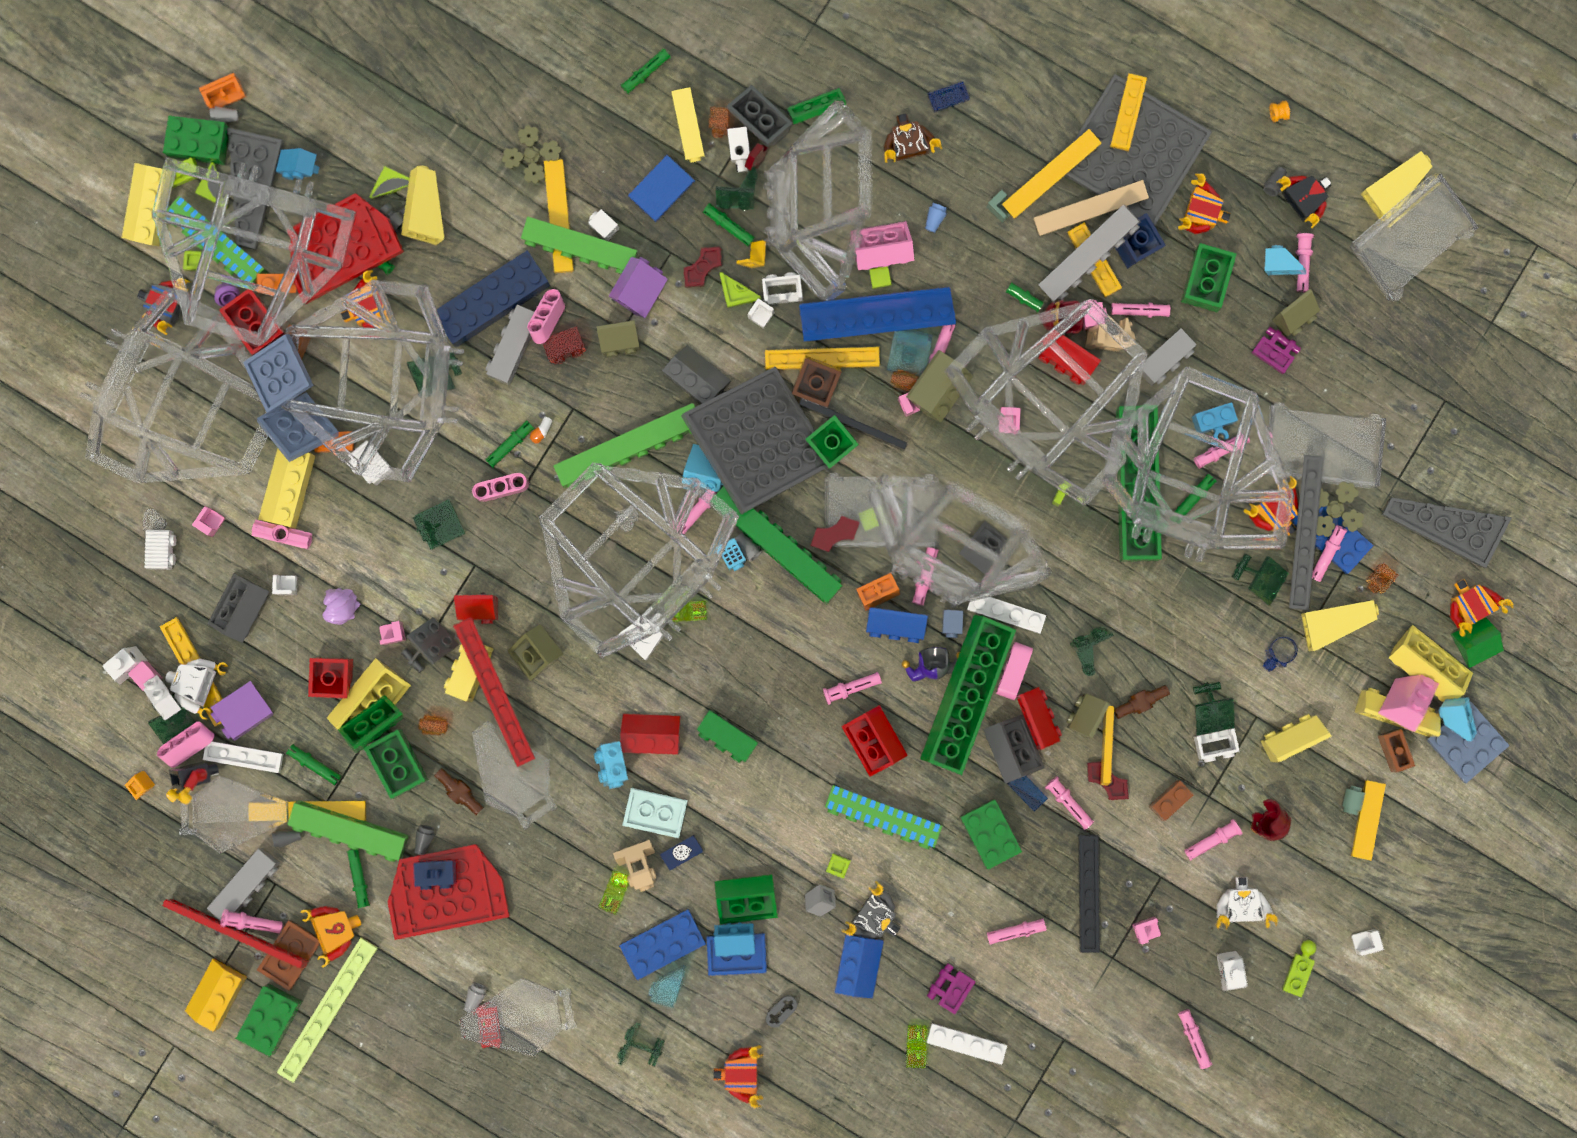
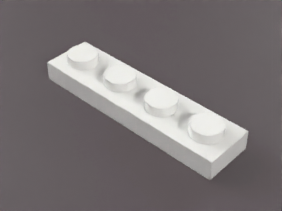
M972 592L967 608L968 611L1041 634L1046 618L1044 614L976 592Z
M212 741L205 747L203 760L280 773L284 754Z
M931 1023L926 1041L932 1045L1001 1065L1007 1048L1006 1044Z

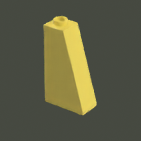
M689 87L672 91L686 160L690 159V163L700 161L701 156H704L691 89Z
M1422 151L1361 193L1382 224L1386 223L1395 214L1432 168L1430 158L1423 154Z
M420 165L410 172L401 235L437 245L444 240L436 172L430 170L427 166Z
M1374 600L1301 614L1308 651L1318 650L1377 620V615H1379L1377 604H1374Z

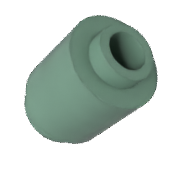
M1352 785L1350 789L1346 788L1342 803L1344 807L1343 812L1354 815L1359 814L1365 798L1362 788Z

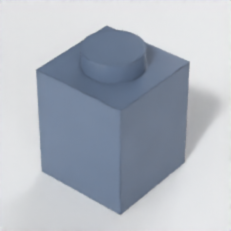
M943 610L942 634H946V638H958V635L962 634L963 611Z

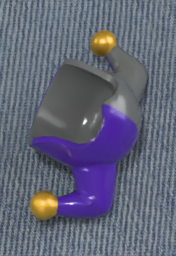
M927 648L919 652V667L915 670L910 667V662L907 660L902 661L901 665L905 668L909 678L914 682L926 677L933 680L940 679L946 674H952L960 652H957V658L952 663L949 660L946 648Z

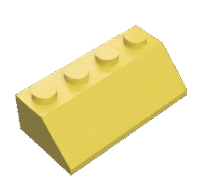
M135 163L122 238L149 245H160L165 218L164 212L166 211L173 171Z
M277 449L258 520L296 529L315 455L306 453L289 462L281 451Z
M1413 625L1410 626L1394 646L1389 656V659L1406 671L1409 676L1421 674L1439 683L1434 695L1442 702L1445 699L1462 697L1473 675L1469 669Z
M375 658L351 687L348 698H342L327 719L336 729H339L384 695L396 705L411 685L390 667Z
M1373 688L1361 690L1355 713L1409 730L1378 714L1387 695H1380V691ZM1428 707L1415 733L1427 737H1439L1441 728L1440 714L1435 713V709Z

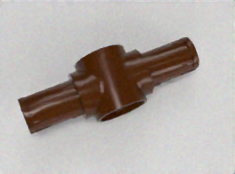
M1166 685L1152 691L1142 690L1130 696L1127 703L1114 708V714L1117 719H1120L1131 713H1143L1153 708V705L1158 700L1170 695V691Z
M443 768L434 775L446 788L447 796L456 804L465 805L475 815L484 808L471 796V788L461 779H453Z

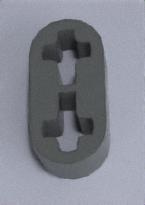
M791 995L782 997L768 1011L766 1022L770 1027H779L797 1009L795 997ZM785 1000L788 1002L790 1000L793 1001L792 1009L788 1007L785 1011L782 1010L785 1006ZM779 1011L782 1013L778 1017V1023L775 1021L770 1022L771 1014L776 1015Z

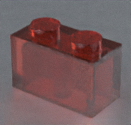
M577 326L554 334L546 342L542 343L549 362L555 365L565 362V359L568 357H579L586 351Z

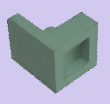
M1003 190L990 200L987 208L1002 223L1011 216L1002 206L1007 197Z

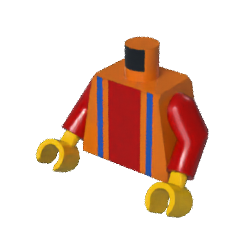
M761 1045L741 1047L731 1053L728 1059L725 1060V1068H714V1080H725V1089L728 1090L729 1094L742 1102L750 1104L753 1108L762 1107V1105L757 1103V1099H763V1096L757 1095V1058L763 1056V1054L759 1055L757 1053V1049L762 1048Z

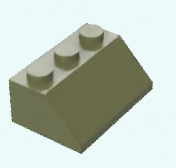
M938 350L906 397L927 417L941 423L973 378V375L964 366Z

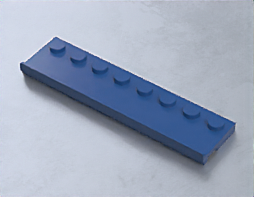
M950 287L799 305L804 342L956 324Z

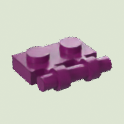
M1269 327L1265 333L1270 335L1271 339L1268 340L1263 336L1251 353L1281 374H1284L1295 359L1289 352L1293 351L1298 354L1301 347L1296 345L1294 340H1289L1283 336L1282 332L1278 329L1275 330ZM1278 341L1284 346H1286L1285 349L1283 350L1282 348L1277 346L1275 342Z
M947 963L945 968L940 970V975L936 982L930 986L929 989L931 990L927 997L934 1000L937 994L940 995L942 998L938 1004L955 1015L976 981L961 971H958L954 977L950 974L954 967ZM947 979L951 983L947 990L944 991L941 987Z

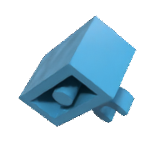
M301 148L281 150L276 172L283 174L282 177L289 180L311 177L313 173L318 174L319 166L314 165L316 154Z
M1232 402L1197 413L1191 417L1197 435L1213 430V440L1215 443L1219 442L1218 434H1222L1225 440L1228 439V432L1223 427L1238 421Z
M740 922L738 924L714 925L716 956L727 957L730 955L755 954L753 923L741 924Z

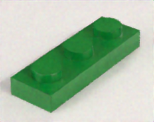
M840 88L790 106L787 108L793 124H797L847 104Z

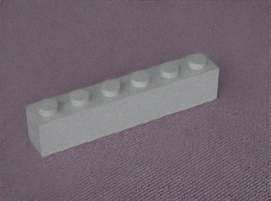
M1122 205L1053 270L1039 286L1053 302L1063 300L1068 295L1067 291L1071 287L1076 288L1083 281L1081 278L1086 273L1090 275L1097 268L1095 265L1100 260L1104 262L1111 255L1109 251L1114 247L1119 248L1125 242L1123 239L1129 233L1133 235L1140 228L1138 224L1141 221L1126 205Z

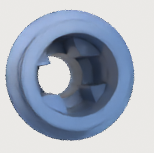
M933 203L929 207L925 229L935 233L947 214L945 213L947 208Z

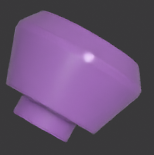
M221 283L215 289V302L223 307L239 296L240 291L230 283Z

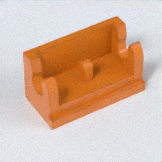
M234 73L199 88L209 109L215 106L225 107L246 97L239 79Z
M891 573L856 589L865 611L900 595L899 588Z

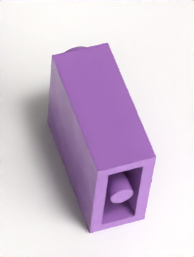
M631 257L609 297L636 316L646 318L668 279L662 275L663 271L656 267H650V262L646 259Z
M251 681L211 707L213 719L216 723H222L225 727L222 729L227 739L232 737L234 741L274 715Z

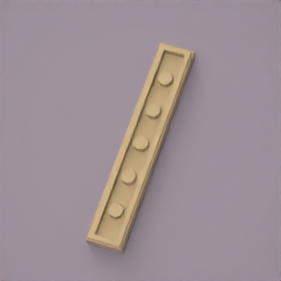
M1141 180L1034 217L1039 236L1117 210L1122 205L1129 206L1149 199L1144 181Z

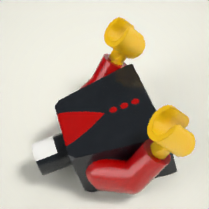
M1283 176L1276 181V183L1282 184L1281 191L1285 189L1282 195L1300 219L1305 223L1310 221L1312 223L1311 228H1314L1325 212L1327 206L1325 200L1328 198L1325 190L1331 187V182L1326 177L1317 181L1314 176Z
M199 762L168 770L172 788L166 793V797L171 802L178 799L182 804H188L192 800L189 792L193 791L195 786L211 782V776L219 774L217 764L207 765V763Z

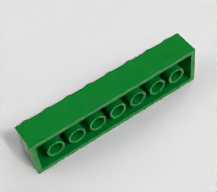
M1119 406L1116 409L1120 562L1159 561L1162 559L1158 406Z
M724 486L710 501L711 505L760 546L763 551L824 604L827 605L841 590L842 585L840 583L842 580L834 573L832 575L827 573V567L819 560L817 563L812 560V554L805 548L801 550L797 547L798 542L790 535L786 537L782 534L783 529L776 523L772 525L768 521L769 517L763 511L757 512L753 508L741 515Z
M973 616L920 760L960 775L963 774L1014 638L1015 629L984 616Z

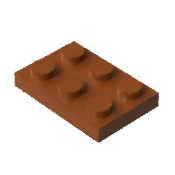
M288 920L274 945L310 961L320 943L315 935L292 920ZM267 954L257 971L290 991L305 968L295 967Z

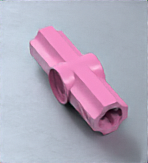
M255 520L252 527V536L308 550L312 543L313 534L260 520ZM281 530H285L286 536L280 540L278 534Z

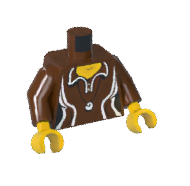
M907 114L898 115L896 117L898 126L892 127V131L887 135L883 146L885 153L884 162L887 163V159H893L894 162L929 154L930 148L931 152L934 153L935 147L942 149L941 141L935 138L925 126L919 125L918 121L909 123Z

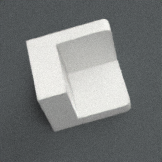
M758 298L748 313V319L764 329L774 315V309Z
M273 575L272 594L297 595V576Z
M1371 929L1351 935L1356 954L1360 956L1384 950L1378 930Z

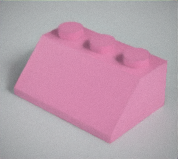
M907 222L851 231L858 270H869L874 267H887L892 264H904L914 261L913 242Z
M1421 674L1396 678L1378 714L1415 732L1429 707L1439 683Z

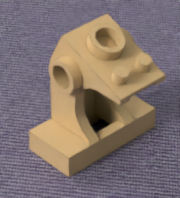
M1128 318L1120 320L1119 331L1116 336L1110 335L1106 331L1107 325L1098 324L1088 329L1085 349L1093 350L1097 348L1118 352L1134 346L1135 335L1130 328L1132 322H1129Z
M650 840L613 853L615 861L619 866L627 864L630 876H627L630 887H634L635 890L640 889L641 892L654 887L653 883L656 882L655 879L657 878L654 868H649L646 856L655 853ZM642 860L644 869L634 872L632 863Z

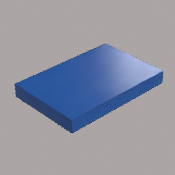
M666 155L628 197L657 222L695 181Z
M765 933L754 934L755 954L730 955L727 957L716 956L714 936H707L708 976L767 973Z

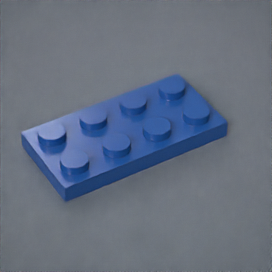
M1321 506L1318 517L1329 516L1326 510L1327 506ZM1298 515L1291 520L1296 528ZM1341 516L1338 518H1332V523H1334L1335 526L1339 525L1343 527V529L1345 528L1346 530H1348L1347 527H1344L1342 525V522L1344 520ZM1348 530L1340 543L1341 548L1336 551L1332 562L1345 574H1349L1374 545L1357 530L1354 532ZM1317 535L1315 547L1323 552L1326 547L1325 542L1331 536Z
M689 909L619 946L636 980H639L706 945V942Z

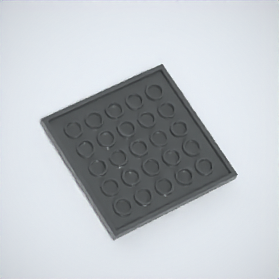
M1114 74L1074 141L1090 129L1099 139L1101 145L1069 171L1065 177L1097 196L1143 180L1149 199L1127 207L1137 218L1147 213L1155 226L1212 131L1144 91L1129 151L1110 147L1126 85V80Z
M776 367L681 415L741 515L828 468L805 440L815 430Z

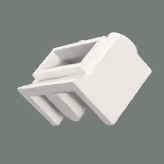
M786 273L783 277L767 275L766 278L762 279L764 302L769 305L802 301L800 275H796V273ZM796 284L797 292L768 295V287Z
M158 675L143 684L145 686L144 692L164 720L181 710Z
M1235 729L1193 737L1198 758L1204 759V762L1215 761V757L1223 755V758L1234 757L1235 752H1240ZM1228 739L1230 748L1203 753L1201 744Z

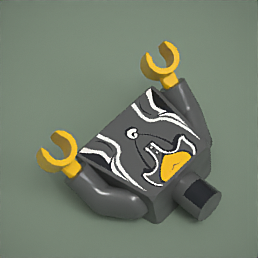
M875 881L877 884L875 889L869 887L872 893L852 923L845 922L849 925V928L847 930L842 929V932L847 935L874 939L877 936L881 937L885 931L894 937L899 932L901 927L892 921L896 916L894 913V902L891 895L883 889L878 881Z

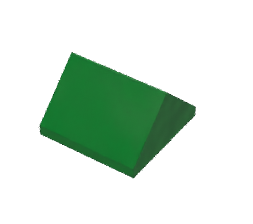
M836 415L805 439L829 469L859 445Z
M1486 617L1472 624L1471 634L1468 630H1464L1465 636H1461L1459 634L1460 629L1451 634L1468 668L1504 651L1500 631Z

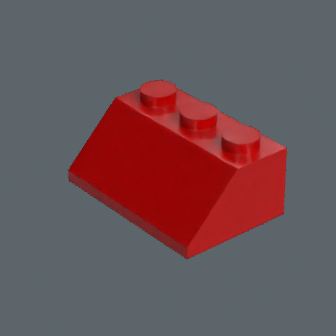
M1055 329L1051 330L1036 353L1040 361L1045 364H1052L1058 373L1062 375L1064 373L1071 377L1070 380L1077 385L1082 384L1083 386L1101 361Z
M1037 687L1017 695V701L1037 750L1045 749L1060 742L1059 737L1062 734L1058 725L1054 726L1052 719L1055 717L1052 709L1046 706L1045 701L1047 697L1044 690H1040Z
M880 705L841 726L869 777L908 756Z
M623 714L620 733L622 753L678 755L681 716Z

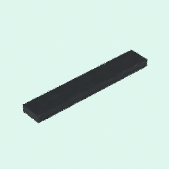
M804 398L799 403L800 407L827 419L836 415L844 426L901 451H905L907 442Z
M1078 835L1079 952L1100 953L1098 835Z

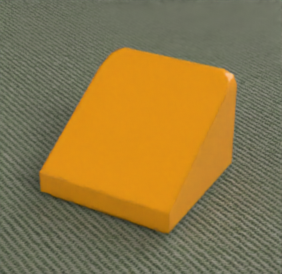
M141 771L135 774L125 786L137 800L152 789L155 784L145 771Z

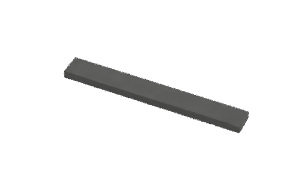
M1304 455L1289 608L1309 610L1324 465L1323 456Z

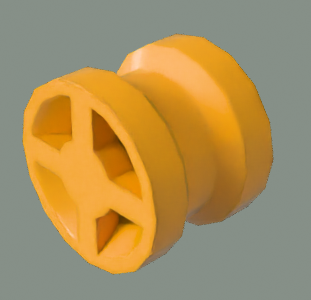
M1282 101L1280 104H1270V116L1273 122H1278L1279 119L1288 120L1290 118V109L1287 101Z

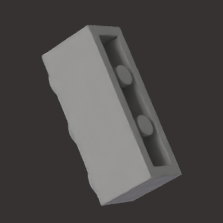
M1181 328L1136 370L1151 386L1154 383L1159 385L1167 378L1165 373L1169 370L1173 372L1181 365L1179 361L1183 357L1188 359L1195 352L1193 348L1196 346V343Z

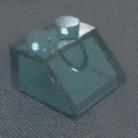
M914 330L895 331L887 371L920 377L926 369L933 334Z
M681 965L661 976L656 982L651 984L648 994L652 996L650 1002L671 1008L674 1007L686 969L685 965Z

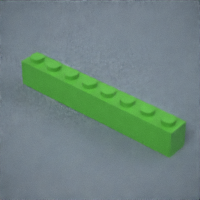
M691 403L553 465L564 489L567 487L568 489L575 488L579 485L578 482L582 480L590 481L596 478V474L603 472V474L614 470L613 467L618 464L623 466L630 463L631 458L636 456L638 458L644 457L649 454V450L654 448L659 450L666 446L665 443L669 441L677 442L683 439V435L689 433L690 430L681 415L695 408L694 404Z

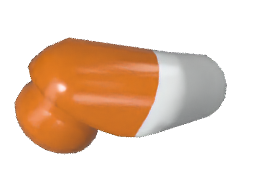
M544 417L540 426L531 432L530 439L533 443H540L545 438L552 424L550 418Z

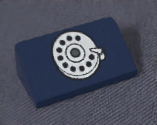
M695 835L664 851L660 856L668 869L672 870L704 851Z

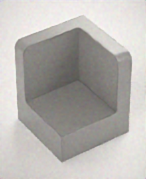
M818 885L806 893V911L817 916H823L836 907L835 890Z

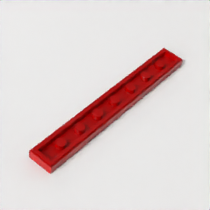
M470 617L453 625L516 766L519 767L534 760L533 752L472 618Z
M166 899L163 902L162 906L295 967L306 968L309 962L303 957L243 930H239L236 927L228 925L222 927L219 919L177 900Z

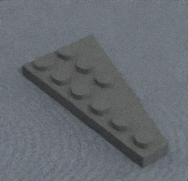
M227 128L231 158L230 170L234 197L236 245L257 250L284 142L281 139Z
M1392 497L1388 500L1381 514L1482 568H1487L1512 517L1447 506L1443 507Z

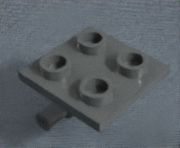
M432 617L406 636L418 649L416 654L413 656L406 648L401 655L407 659L409 666H413L418 673H421L425 669L418 661L422 654L433 665L458 647L459 644Z

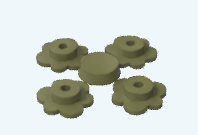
M527 125L524 129L519 130L518 135L520 143L526 144L529 148L524 151V154L519 152L517 148L512 150L509 148L505 149L502 162L505 163L508 169H512L514 166L519 167L520 161L524 157L525 161L530 163L529 168L524 169V179L526 182L537 184L539 180L545 178L543 167L536 164L540 159V155L545 157L546 161H551V159L557 161L562 149L556 141L552 140L549 143L545 142L539 152L536 147H532L539 140V130L536 127L531 128Z
M1341 482L1339 489L1335 491L1339 501H1332L1330 503L1327 499L1329 496L1328 492H1323L1321 488L1319 509L1321 506H1327L1326 510L1329 516L1318 517V536H1331L1332 530L1335 529L1332 518L1340 516L1344 520L1342 525L1347 527L1350 532H1354L1357 528L1363 526L1361 521H1363L1364 515L1362 513H1357L1354 509L1350 513H1344L1342 503L1346 501L1349 503L1353 502L1354 498L1359 494L1358 490L1354 488L1355 485L1353 483Z

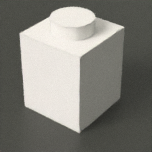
M602 209L599 212H594L589 218L588 224L590 228L603 240L608 241L619 230L618 224Z

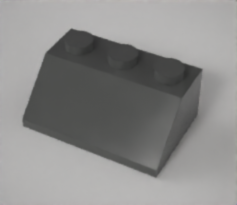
M752 85L726 106L766 146H774L787 136L793 124Z
M686 345L662 370L667 378L699 404H703L720 395L731 382L727 376L689 345Z
M233 573L207 624L223 635L243 643L249 634L253 622L258 617L260 608L266 602L269 591Z
M1023 714L984 729L986 739L1005 784L1045 768Z

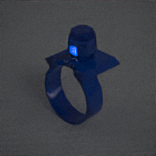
M1280 637L1273 640L1269 650H1265V654L1270 659L1268 658L1262 667L1267 672L1272 671L1277 666L1286 668L1287 663L1293 661L1297 656L1298 649L1294 640L1288 637ZM1280 638L1291 641L1295 649L1293 658L1285 663L1279 661L1272 650L1274 642Z

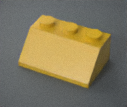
M213 958L185 1012L196 1023L213 1032L220 1029L247 976Z

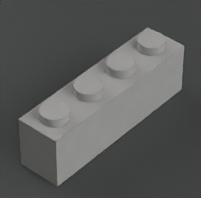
M516 305L515 309L512 308L509 314V324L504 326L501 332L500 344L497 343L493 353L495 355L493 360H489L486 366L488 377L510 386L531 339L527 326L534 311Z
M264 848L257 849L207 909L220 921L224 909H228L229 912L239 913L238 911L243 906L247 907L253 900L251 896L263 889L266 885L264 881L268 877L271 878L278 871L277 866L280 862Z

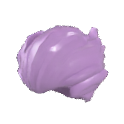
M341 588L326 590L323 602L327 607L322 614L324 620L338 625L354 619V612L360 606V603L357 602V596L350 589L342 590Z

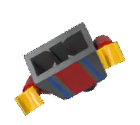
M184 278L164 281L159 285L153 284L150 291L141 288L138 292L137 298L145 301L143 309L147 311V318L158 331L165 335L168 334L166 333L168 327L172 328L175 326L188 294L184 291H188L185 285L190 283V281Z

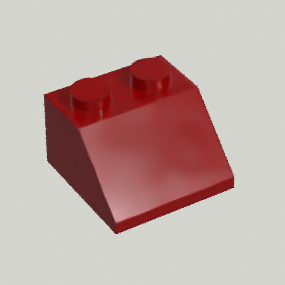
M454 595L457 620L463 621L471 617L473 622L481 621V624H493V620H498V597L494 595Z
M310 658L308 697L348 698L353 679V659Z

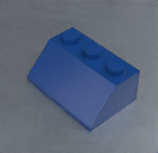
M869 608L866 633H870L869 637L881 638V635H887L890 640L900 641V637L908 638L907 642L919 643V640H924L928 615Z
M845 933L835 993L853 997L873 998L884 940L858 937Z

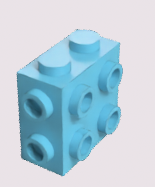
M693 444L684 468L682 484L719 492L723 485L700 446Z
M620 741L600 745L594 753L595 762L600 766V771L598 772L599 781L603 783L604 787L609 786V789L621 787L628 778Z

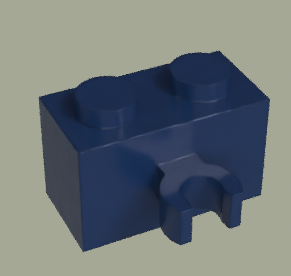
M456 860L413 863L414 887L420 886V890L432 889V886L439 885L440 889H447L457 883Z

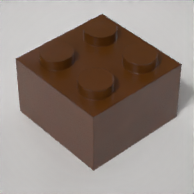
M805 355L792 388V394L828 408L841 375V369Z

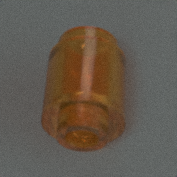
M897 369L896 372L892 373L890 383H893V388L910 391L920 376L915 375L913 372Z
M424 715L419 720V730H422V734L441 736V734H446L448 719H443L441 716Z

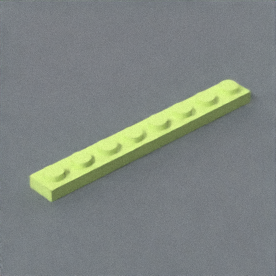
M364 938L359 939L277 1071L278 1074L293 1083L296 1081L378 947Z

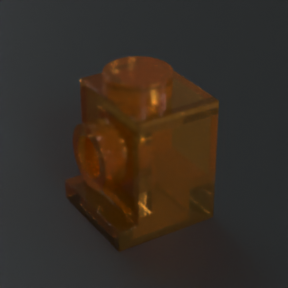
M710 107V115L713 117L709 118V128H712V136L722 138L723 135L728 136L729 110L727 108Z
M1381 563L1365 581L1369 584L1367 588L1375 594L1378 592L1380 594L1385 593L1398 577V574L1385 563ZM1377 577L1382 579L1380 584L1376 581Z

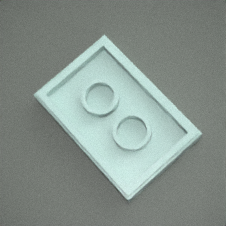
M631 788L622 826L679 838L688 800Z

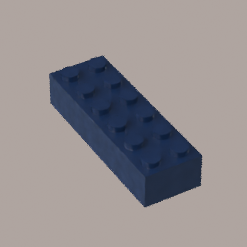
M527 250L433 311L432 314L451 343L457 348L509 314L512 308H516V305H523L551 285Z

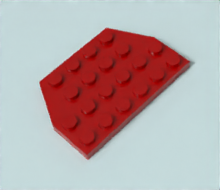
M354 193L290 228L291 243L289 244V251L291 252L288 270L290 274H296V277L293 279L302 302L308 304L357 278L365 271L372 270L402 254L404 251L390 219Z
M477 844L399 860L392 890L388 898L394 940L510 917L503 878ZM456 860L457 883L451 885V888L440 889V886L436 885L432 886V889L420 890V886L414 887L413 863Z

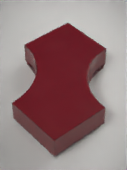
M757 143L749 153L745 167L755 171L763 162L768 147Z
M720 247L701 248L699 259L693 265L684 268L685 288L704 287V281L708 273L717 267H722Z
M841 516L834 526L830 528H817L811 546L829 552L832 546L839 541H853L860 522Z
M1087 762L1088 782L1100 785L1101 762ZM1111 773V783L1107 786L1100 785L1106 791L1108 800L1129 799L1128 781L1126 779L1117 778Z

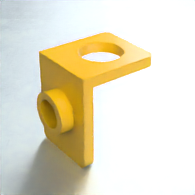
M766 241L752 242L750 259L738 260L736 264L749 268L764 266Z

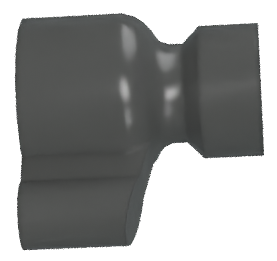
M390 203L385 204L379 211L390 219L396 234L402 232L405 208L395 212L394 207Z

